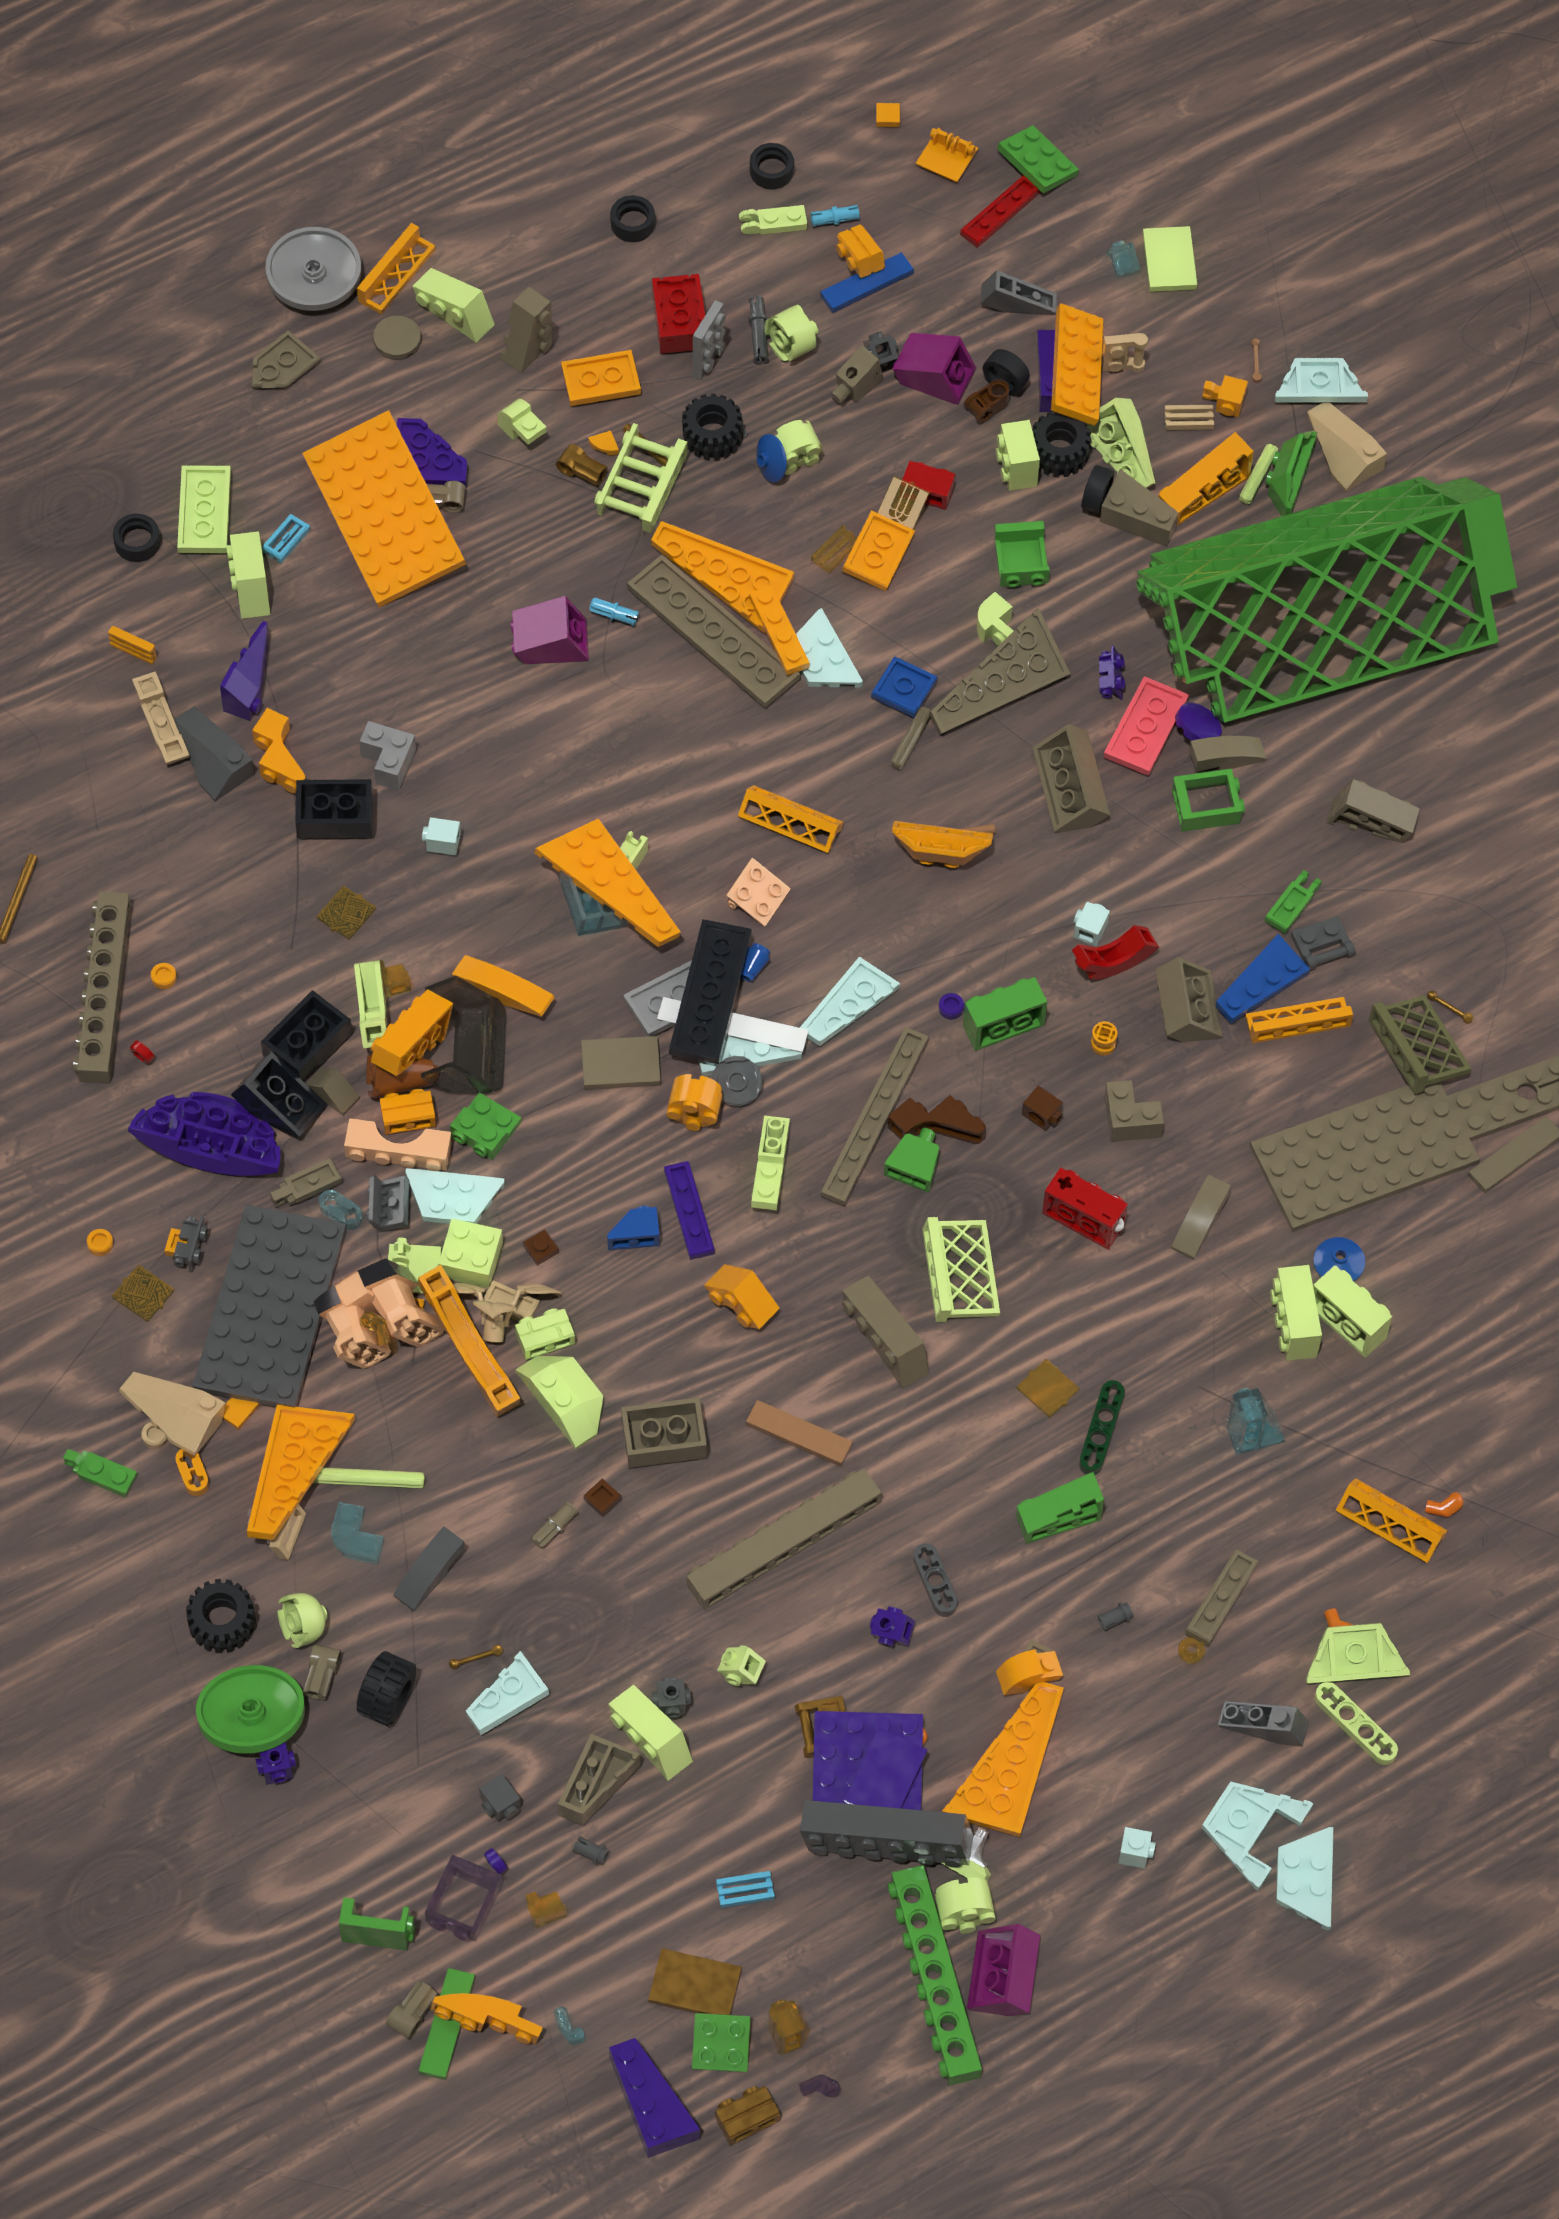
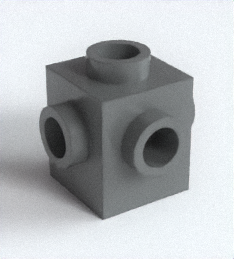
M880 331L868 335L869 340L863 341L865 348L879 359L881 368L892 364L891 360L898 358V346L895 338H892L891 335L883 334ZM876 345H880V346H881V352H880V353H877V352H876V349H875V346H876Z
M664 1678L662 1681H657V1691H652V1702L670 1719L686 1716V1705L691 1704L690 1688L684 1689V1679Z

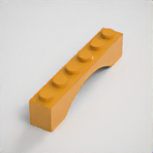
M442 1265L418 1277L420 1289L496 1417L520 1405L519 1395L479 1335Z

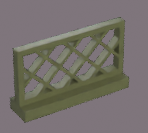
M1425 995L1386 1006L1382 1001L1373 1004L1368 1021L1414 1094L1424 1092L1427 1085L1470 1074V1065ZM1421 1005L1425 1010V1015L1412 1011L1411 1008ZM1396 1012L1405 1016L1401 1021L1392 1018L1390 1013ZM1407 1017L1421 1021L1420 1026L1417 1027L1406 1023ZM1424 1023L1435 1026L1437 1032L1434 1033L1423 1029ZM1402 1029L1415 1033V1038L1411 1039L1403 1036ZM1419 1035L1432 1039L1431 1046L1417 1041ZM1436 1041L1446 1044L1449 1048L1448 1052L1434 1047ZM1413 1048L1428 1052L1426 1058L1416 1055ZM1431 1053L1445 1058L1443 1064L1430 1060ZM1448 1060L1454 1061L1460 1065V1068L1455 1069L1446 1066ZM1428 1066L1439 1070V1073L1429 1076L1424 1068Z

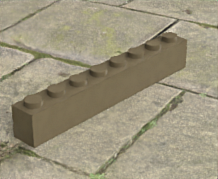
M865 1469L859 1472L853 1471L846 1475L839 1484H832L826 1487L821 1492V1495L814 1499L808 1498L803 1501L798 1509L793 1512L787 1511L783 1513L775 1523L770 1526L767 1524L763 1525L755 1532V1535L748 1539H740L733 1545L732 1549L725 1553L723 1551L717 1553L711 1558L709 1563L704 1566L698 1565L691 1569L687 1575V1587L705 1611L881 1504L882 1492Z

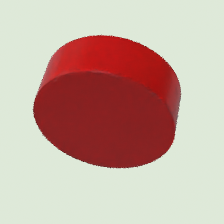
M137 1040L129 1047L131 1053L145 1064H149L155 1057L148 1047Z

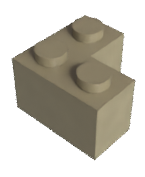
M1132 1080L1106 1082L1104 1098L1111 1142L1162 1138L1164 1121L1161 1101L1135 1103Z

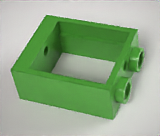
M1232 769L1173 777L1172 794L1181 832L1240 824L1241 814L1245 813V805L1243 799H1239V780L1237 777L1234 778ZM1227 786L1231 807L1192 813L1187 790Z

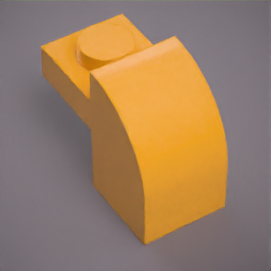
M1036 1649L1022 1652L1009 1658L996 1671L1004 1695L1027 1693L1035 1683L1059 1680L1063 1676L1055 1651L1037 1653Z

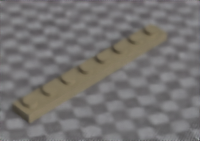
M908 1027L904 1028L821 1191V1197L845 1206L888 1121V1116L892 1113L928 1042L929 1036Z

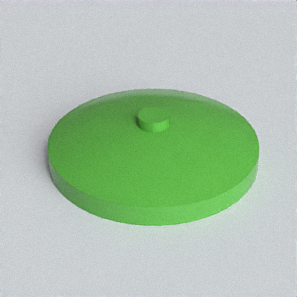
M263 1665L241 1666L221 1673L204 1687L196 1704L197 1722L203 1736L218 1748L234 1753H257L281 1745L296 1733L302 1724L305 1714L303 1692L296 1680L282 1670Z

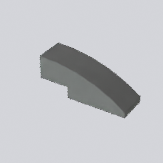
M443 1526L403 1578L393 1594L394 1597L412 1611H415L448 1574V1568L465 1550L464 1541Z

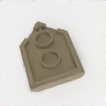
M287 330L253 357L252 388H287L320 362L321 358Z

